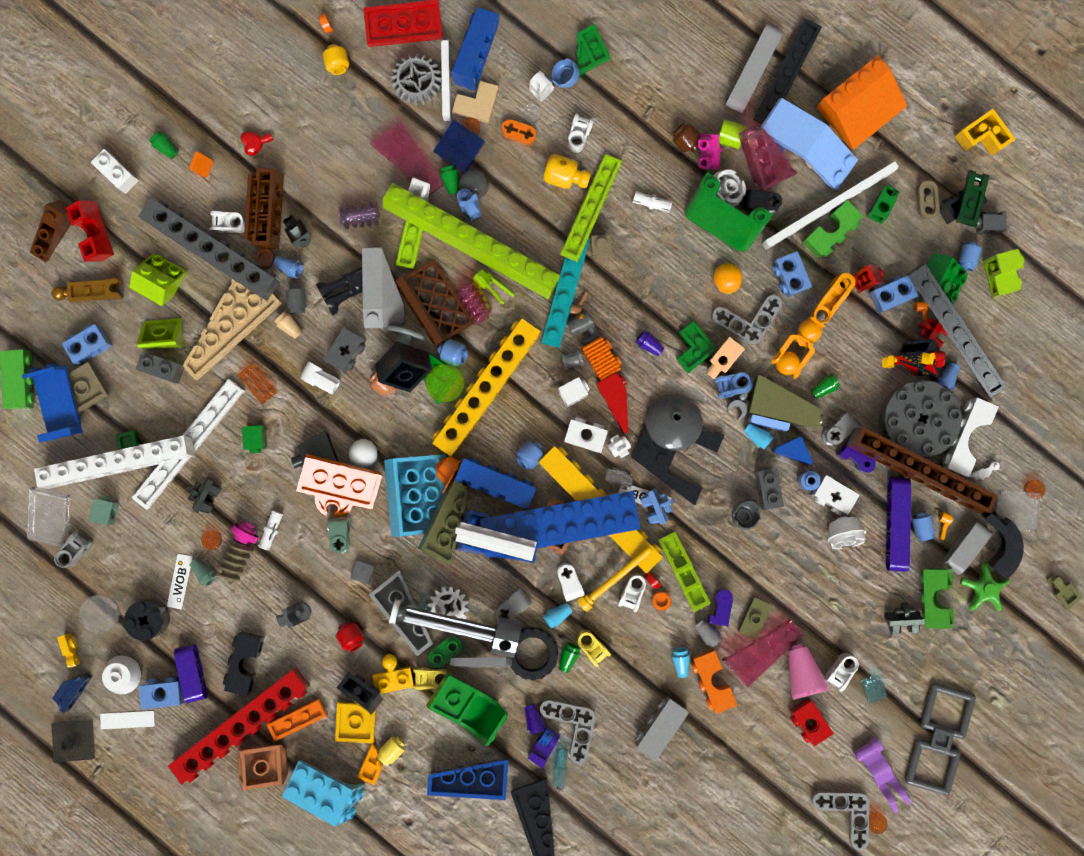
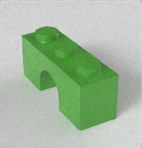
M846 200L830 216L836 226L834 233H828L819 226L802 243L817 259L822 255L826 257L834 250L832 246L836 242L840 244L847 237L845 233L849 229L853 232L861 224L859 220L863 215Z
M923 569L921 583L924 584L922 603L925 605V611L922 614V618L925 619V628L950 629L955 627L954 607H945L938 600L940 590L953 588L952 569Z

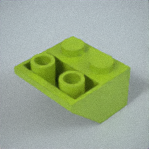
M153 253L132 270L129 288L163 306L174 296L187 271L162 256Z

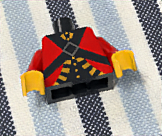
M934 339L904 342L897 355L882 358V367L893 368L894 365L902 364L915 376L929 375L932 380H937L942 374L940 370L945 364L946 355L945 352L939 349Z

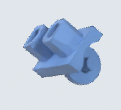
M461 189L457 194L459 207L463 216L467 214L472 222L481 217L480 209L478 208L480 207L477 195L473 194L469 189Z
M654 488L640 498L644 508L653 505L655 512L647 515L650 524L660 523L662 525L669 520L667 513L673 511L670 504L675 501L674 498L668 500L666 493L659 496L657 489Z

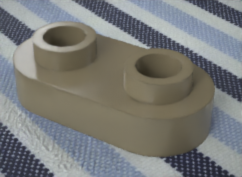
M924 181L917 188L918 212L923 219L930 220L936 217L940 211L938 187L933 181ZM924 189L929 191L928 195L924 193ZM925 208H929L930 213H927Z

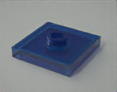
M453 120L433 152L464 173V171L468 170L486 141L456 120Z

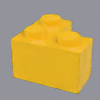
M991 109L955 136L965 152L981 141L991 156L1015 140V137L994 109Z

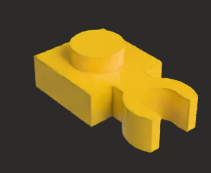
M72 633L57 637L62 655L66 657L67 667L71 668L79 665L80 660L76 655V651H78L76 638Z

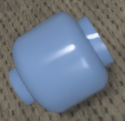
M448 339L445 343H441L438 349L440 360L453 367L464 364L468 356L466 346L453 339Z
M525 442L516 451V462L525 470L527 468L534 469L544 457L543 447L538 442Z

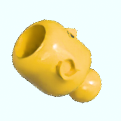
M552 154L548 158L543 180L548 184L564 189L570 188L573 183L581 188H587L591 173L587 170H577L578 163L576 160Z

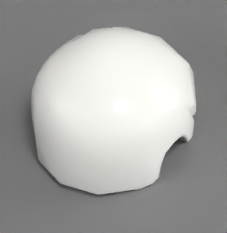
M367 439L355 441L348 453L349 461L353 466L365 469L371 468L378 456L377 447L372 441Z

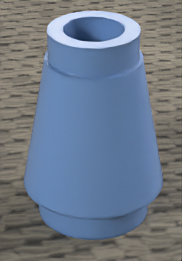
M280 255L274 259V266L290 278L297 279L303 272V265L300 261Z
M949 363L936 382L951 391V389H954L960 367L955 363Z

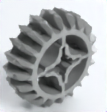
M416 53L415 58H412L409 54L408 60L402 57V64L396 63L397 69L392 70L394 76H391V81L394 82L392 88L395 89V95L400 96L401 101L406 100L408 105L413 101L414 105L417 106L418 101H421L422 105H425L426 99L431 102V95L437 97L436 91L441 90L439 84L442 83V78H440L441 71L437 70L438 65L433 64V59L427 60L426 55H423L420 59L419 54ZM416 67L424 68L428 72H420L416 69ZM410 69V74L402 80L404 74ZM414 73H416L417 78H419V79H418V80H419V81H418L419 87L417 86V83L415 82ZM431 80L430 85L423 91V86ZM405 87L414 88L417 93L409 92Z

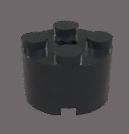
M155 599L134 603L125 613L123 627L131 637L137 640L152 639L167 629L170 622L168 609L162 602Z

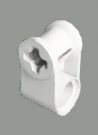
M577 113L575 114L568 138V149L571 152L579 153L584 149L593 125V118L589 120L580 117ZM579 139L581 143L575 145L572 143V140Z
M210 212L212 216L210 232H244L245 218L239 213ZM237 219H240V225L234 227L235 221Z
M569 563L559 565L557 574L566 602L584 596L583 588L573 566ZM564 568L571 570L568 577L564 574L561 575L564 572Z
M634 573L629 576L620 596L618 606H625L633 609V612H637L646 586L642 575ZM635 578L641 579V586L633 587L631 585L632 580Z
M842 653L826 673L825 679L827 683H832L838 688V691L842 692L858 670V660L849 653ZM847 659H852V664L849 667H844V662Z

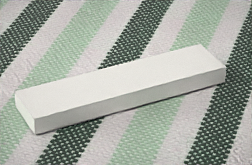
M442 40V116L444 121H451L449 40Z

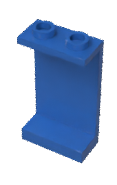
M57 363L45 365L46 369H41V367L29 369L30 373L22 375L23 379L33 378L46 426L47 433L37 435L39 443L83 433L66 365L58 366Z

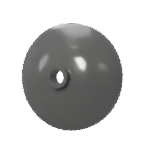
M666 395L651 404L646 414L645 425L650 438L660 447L668 450H683L697 441L702 432L703 420L699 409L692 401L679 395ZM673 416H678L680 420H675Z

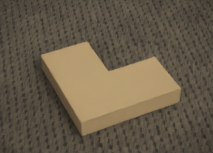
M480 81L475 99L457 94L452 114L489 124L499 86Z

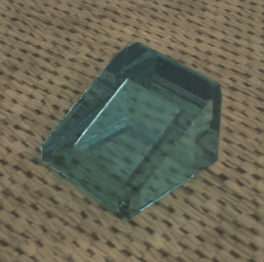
M879 675L861 681L869 704L887 697L884 683Z

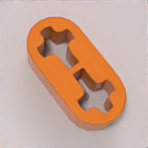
M510 119L503 122L501 130L503 136L507 139L526 145L535 142L536 130L532 126ZM512 125L513 129L518 132L511 131L510 133H507V129L505 127L509 128V126ZM528 131H530L531 136L533 137H529L528 139H525V135L520 133L522 132L526 134Z

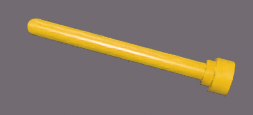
M647 546L590 595L581 596L577 601L582 609L586 612L589 611L599 596L653 552V548Z

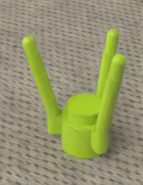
M485 270L479 271L472 278L475 282L474 287L478 291L487 310H490V306L482 289L488 288L501 304H504L503 299L491 286L492 282L514 297L513 292L496 280L490 273L487 274Z

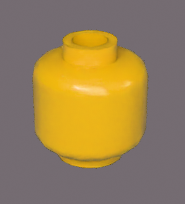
M332 44L323 52L322 58L328 72L333 75H340L346 72V69L349 67V59L345 48Z

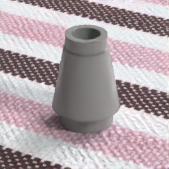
M704 619L695 626L706 646H709L711 649L723 639L720 636L721 633Z

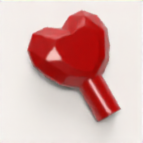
M245 131L240 137L242 143L245 144V153L249 156L256 155L262 149L263 143L273 141L271 133L260 136L255 132Z

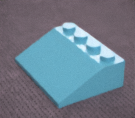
M446 454L384 460L391 537L425 534L445 491L443 492L445 485L437 478L435 466L442 458H446Z

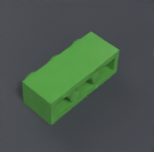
M23 349L0 351L3 409L34 408L33 378H22L23 374L30 373L29 369H32L34 360L30 351Z

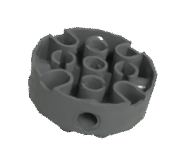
M919 380L900 385L887 395L881 407L878 422L883 437L922 457H929L941 454L953 445L960 433L962 414L959 403L950 390L937 382Z

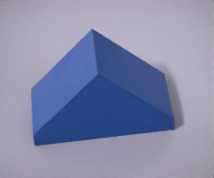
M802 437L794 438L772 449L773 453L806 465H812L813 460Z

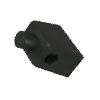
M323 431L298 446L300 455L291 457L294 468L303 466L306 454L339 462L328 431Z

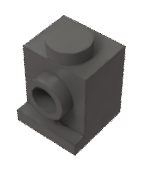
M1002 211L997 215L996 212H984L983 215L979 216L977 226H975L976 233L1000 234L1005 231L1006 211Z

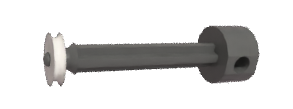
M396 597L393 607L389 610L391 615L389 624L393 623L394 627L398 618L403 623H412L490 641V653L514 658L522 621L498 616L496 625L490 626L408 607V605L400 607L401 599L397 600Z

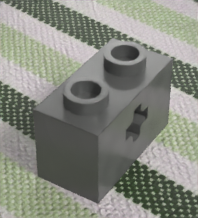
M343 327L324 361L344 373H347L348 370L351 371L356 364V361H354L358 354L361 355L366 347L364 344L365 340ZM344 348L350 351L349 355L343 352Z
M142 351L135 370L179 384L184 367L183 365Z
M778 469L754 472L761 510L784 507Z

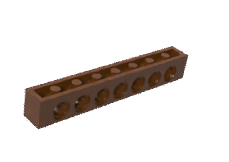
M865 427L854 428L846 445L978 514L991 513L997 499V495Z

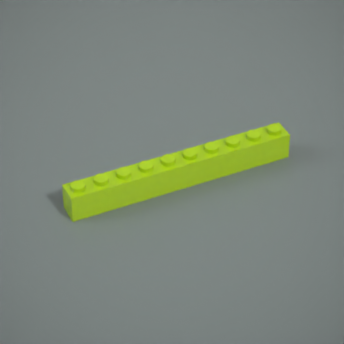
M392 183L384 195V209L544 298L549 299L560 278L559 274L402 187Z

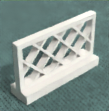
M460 522L459 528L456 527L455 530L457 542L529 561L533 559L537 544L535 541Z

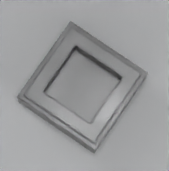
M357 560L350 578L369 585L376 566Z

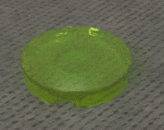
M441 364L435 366L427 375L426 388L433 399L439 402H450L461 395L465 381L463 374L455 366Z

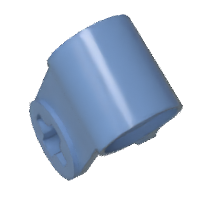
M744 372L720 376L714 379L718 386L719 394L717 396L719 399L747 393L753 388L752 379ZM741 379L748 380L744 387L739 386Z

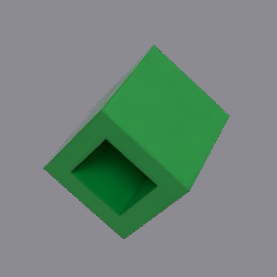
M265 426L242 427L243 450H249L250 454L261 453V449H267Z

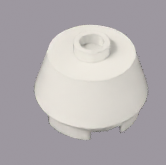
M733 170L719 171L714 175L720 182V189L716 196L734 207L741 202L742 197L746 193L744 180L741 181L735 175L737 172Z
M840 517L829 524L828 542L831 543L832 549H842V546L850 545L855 547L865 542L866 531L857 518Z
M123 655L110 659L104 666L102 673L103 684L107 689L116 694L130 693L138 686L141 679V670L138 662L131 657Z

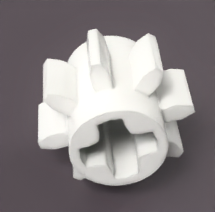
M617 434L610 439L611 443L607 446L614 457L619 455L620 458H623L629 454L628 449L631 448V445L625 436L619 437Z

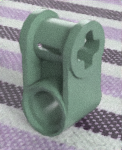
M348 516L329 517L327 526L330 549L335 553H345L350 547ZM339 539L340 542H344V546H342L341 548L336 547V543H339Z

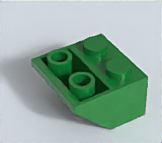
M933 253L927 267L953 305L958 298L961 287L967 280L968 274L953 257Z

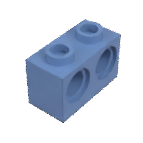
M798 251L776 259L773 262V273L776 277H779L781 282L779 284L780 290L783 294H786L787 298L812 287ZM784 262H787V263L790 264V266H791V270H790V271H786V270L783 268V263H784ZM790 280L797 281L798 288H792Z
M902 275L890 279L892 282L885 285L883 282L873 287L874 291L870 292L869 295L878 314L918 297L914 285L908 276L903 278ZM898 285L904 287V294L898 291ZM881 292L887 295V301L881 299Z
M97 324L85 326L82 332L68 336L66 338L67 341L62 343L71 361L78 365H82L113 346L102 326ZM94 334H97L98 339L93 343L92 337ZM80 343L81 350L76 352V346Z

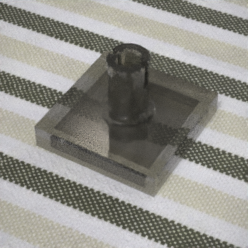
M93 719L54 722L51 724L54 763L92 760L95 758Z

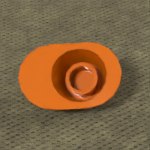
M449 456L442 458L436 464V476L445 485L443 492L450 480H453L457 475L463 460L459 461Z

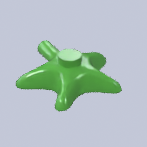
M983 562L981 564L980 578L977 581L964 577L960 579V585L970 587L975 591L974 598L969 605L970 610H976L986 601L991 602L997 611L1002 610L999 595L1002 588L1009 584L1010 578L1007 580L1005 578L993 579L989 565Z

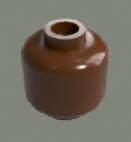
M683 123L673 132V142L682 152H688L689 150L693 152L698 148L700 133L691 124L685 125Z

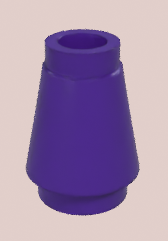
M645 330L635 341L639 348L657 357L664 350L659 341L650 332Z
M535 704L525 707L527 731L529 730L532 735L545 730V722Z

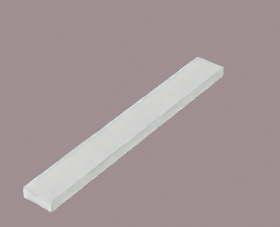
M896 162L891 163L765 240L762 244L765 250H768L840 206L846 200H850L894 173L899 166Z
M231 379L225 382L183 434L192 438L194 453L245 392L244 389ZM190 458L159 464L132 498L148 510Z

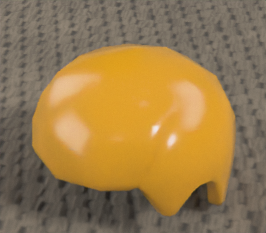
M724 263L715 269L713 281L721 293L731 294L741 287L742 272L738 266Z

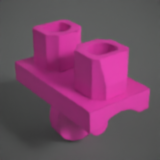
M700 134V139L698 140V148H700L699 167L701 169H720V152H722V147H720L719 134Z

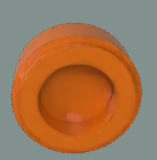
M327 14L319 15L318 18L325 33L332 32L333 27Z
M658 591L652 596V605L657 610L664 611L670 607L671 597L668 593Z

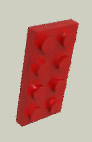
M439 0L363 8L368 47L443 39Z

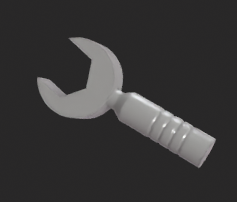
M749 392L740 394L739 400L732 401L727 407V413L732 407H739L741 415L738 419L743 418L747 413V406L743 401L746 400Z

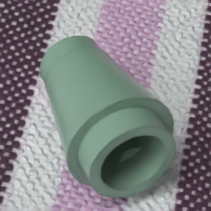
M199 558L194 559L189 564L201 585L203 584L207 587L217 579L216 571Z

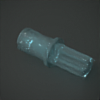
M556 748L555 765H553V787L559 789L564 787L565 773L568 770L566 765L569 750L566 748Z

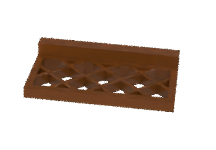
M434 259L408 275L401 276L395 280L398 291L435 348L475 323ZM433 266L437 272L436 278L424 276L426 269ZM412 277L421 278L420 287L411 286L408 280ZM423 279L435 282L433 291L421 289ZM436 283L445 284L447 287L446 294L434 292ZM420 292L432 294L430 304L421 302L419 299ZM434 295L445 298L443 307L432 305ZM447 298L455 300L457 303L456 310L445 308ZM431 308L442 310L440 320L431 318L429 315ZM444 311L455 314L453 323L442 321ZM457 314L465 316L468 323L463 326L455 324ZM440 325L452 326L451 333L443 336L440 332Z

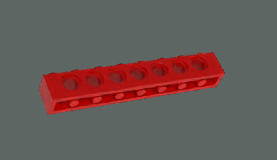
M294 668L168 765V768L181 785L186 781L191 783L199 776L197 772L201 769H204V771L208 770L215 764L213 762L214 759L217 757L222 759L230 753L229 748L232 745H235V747L239 746L246 740L244 738L245 735L248 733L253 735L261 729L259 725L262 722L266 721V723H269L276 717L275 712L279 709L284 711L291 706L292 703L290 701L297 697L299 700L308 693L306 689L310 684L298 668ZM283 687L291 689L290 696L284 694ZM268 699H273L276 703V706L270 707L268 705ZM254 710L259 712L260 719H255L252 716ZM238 722L244 725V731L238 730ZM223 734L228 736V743L222 741L221 736ZM207 746L213 749V755H209L206 752ZM191 759H195L197 761V767H194L191 764Z

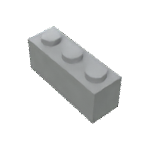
M669 696L659 702L657 706L658 711L655 715L652 714L646 722L648 726L644 731L641 730L635 738L637 741L635 743L636 747L655 761H657L689 713L687 708Z

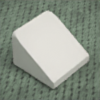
M412 178L408 191L428 202L430 184Z

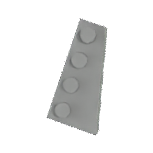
M400 570L369 594L389 621L391 616L389 610L393 607L395 597L397 600L401 599L400 607L408 605V607L417 608ZM396 619L394 628L417 656L433 644L425 626L407 622L403 623L401 619Z

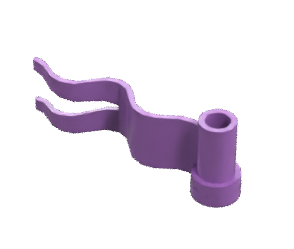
M874 736L868 740L867 744L855 750L853 754L859 762L863 761L880 791L896 814L898 812L896 802L886 782L897 791L908 805L912 803L881 754V751L884 750L883 746Z

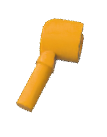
M941 512L938 518L943 523L940 539L945 540L948 525L952 523L953 518L948 513Z

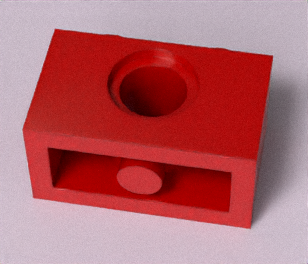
M806 698L789 710L792 714L790 716L791 721L796 727L800 726L803 731L800 734L806 743L810 742L815 747L834 734L810 698ZM812 718L814 720L813 725L806 727V721Z

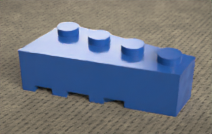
M477 7L475 13H472L470 27L465 32L464 42L452 69L451 77H453L455 85L476 91L500 22L499 14Z
M472 457L469 460L463 459L455 481L465 483L470 487L482 490L485 493L528 510L536 488L533 487V482L523 479V482L515 480L516 475L508 472L505 475L498 473L499 468L489 464L487 468L481 466V461Z

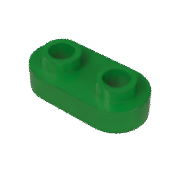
M450 636L430 652L428 656L429 664L437 669L445 666L450 662V658L456 657L463 648L461 639L457 636ZM454 643L456 649L451 650L449 644ZM437 655L440 656L441 661L436 662L434 660V657Z

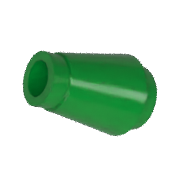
M161 131L156 132L149 140L153 148L170 159H173L179 153L168 136Z
M455 166L441 168L439 176L448 194L458 193V171L455 170Z
M832 373L826 374L810 391L816 399H819L838 390L837 388L840 386V383Z
M567 642L563 646L559 670L565 673L570 672V669L581 654V648L578 645Z

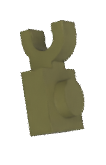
M1051 575L1046 579L1057 590L1053 595L1064 609L1069 610L1083 598L1070 582L1064 584L1059 576Z

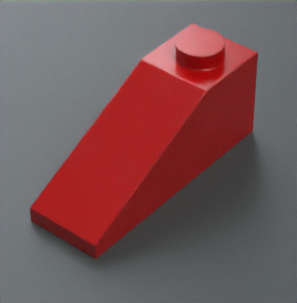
M876 264L865 266L852 275L856 281L855 288L858 294L884 282L883 272Z
M616 372L598 382L596 386L622 433L626 434L628 432L627 394L625 388L627 383L623 375L619 376Z

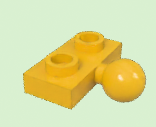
M387 654L382 659V665L387 671L372 675L374 686L381 691L380 694L411 688L415 685L411 666L395 669L397 658L392 654Z

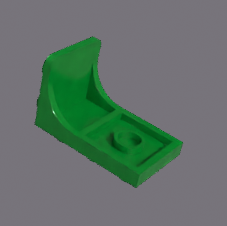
M446 673L426 705L429 710L469 730L486 746H489L495 739L496 733L506 722L508 712L496 698L449 673Z

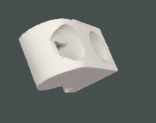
M539 71L530 80L529 91L542 102L554 91L552 81L542 71Z

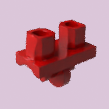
M928 318L926 323L920 321L918 327L921 329L919 335L924 337L923 340L934 339L940 349L944 342L936 336L939 332L944 336L948 335L937 318L935 321Z

